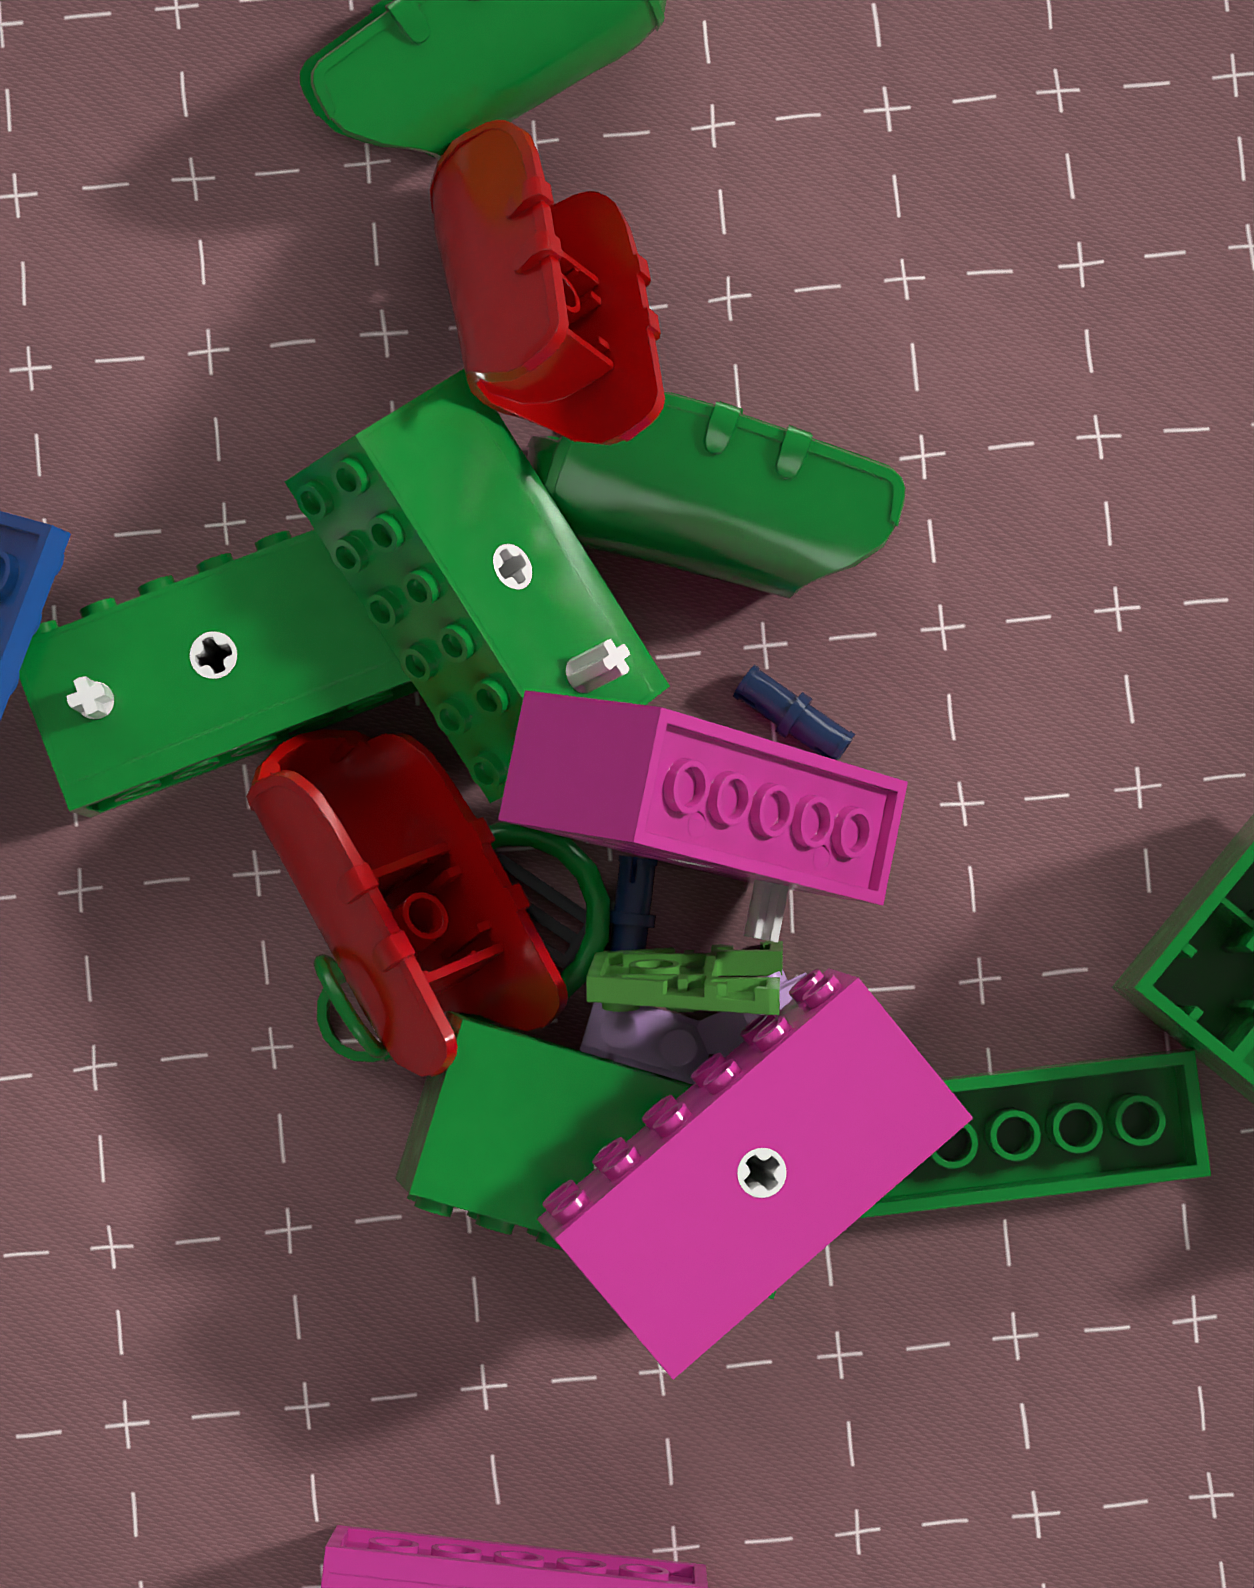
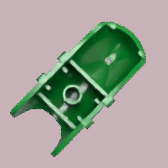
M380 0L369 8L371 14L305 61L300 70V85L316 117L319 116L335 132L378 147L403 148L424 152L439 160L452 141L462 134L494 120L512 122L637 48L654 30L658 31L665 19L666 0Z
M664 391V408L659 416L628 442L623 440L613 445L574 442L564 436H561V438L554 436H531L527 445L529 447L528 461L581 545L775 594L790 599L808 584L831 574L855 567L883 548L895 527L899 526L905 503L906 487L904 480L887 464L812 438V433L789 425L785 429L744 415L742 408L721 401L711 404L672 392Z

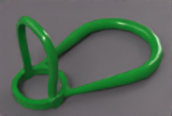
M507 822L492 824L489 827L496 839L491 844L493 850L501 846L533 847L557 858L578 882L586 903L585 936L574 961L560 973L566 985L569 999L586 982V976L595 953L604 952L609 941L610 899L598 867L571 838ZM317 955L313 964L323 986L317 1000V1023L323 1039L337 1054L355 1062H379L382 1060L388 1062L393 1058L383 1047L382 1043L364 1025L340 985L347 981L336 960L328 955ZM331 1002L352 1035L365 1051H356L345 1046L335 1035L330 1022ZM459 1013L460 1015L486 1023H496L481 1015Z

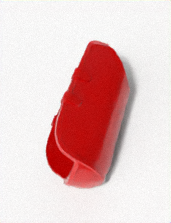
M494 120L462 134L452 141L438 160L429 190L431 209L434 214L435 236L455 317L466 378L471 392L483 404L500 413L535 423L574 442L613 445L623 440L628 442L659 416L664 408L665 394L656 341L660 339L661 335L658 315L649 308L646 287L650 285L651 281L647 260L638 254L631 228L625 216L614 201L596 191L577 193L555 204L551 185L545 181L539 153L529 133L519 126L506 120Z
M322 729L299 734L281 743L256 768L251 787L246 796L250 809L255 811L268 839L289 873L383 1047L398 1065L421 1077L428 1075L433 1077L442 1074L453 1063L457 1056L458 1045L454 1031L444 1014L445 1011L481 1015L501 1025L529 1031L539 1027L541 1029L544 1028L564 1010L568 1000L566 985L526 911L532 904L520 883L511 884L491 846L496 839L484 817L478 819L475 817L452 779L434 755L419 741L405 733L392 732L370 738L353 730Z

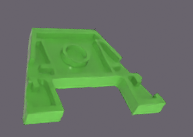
M783 941L760 942V950H733V945L718 944L712 945L710 953H694V950H684V953H675L673 947L596 952L586 976L587 1002L602 1003L603 1010L613 1012L635 1011L640 1009V1006L666 1007L667 1010L676 1012L708 1010L779 1015L780 977L718 976H769L778 971L782 975Z

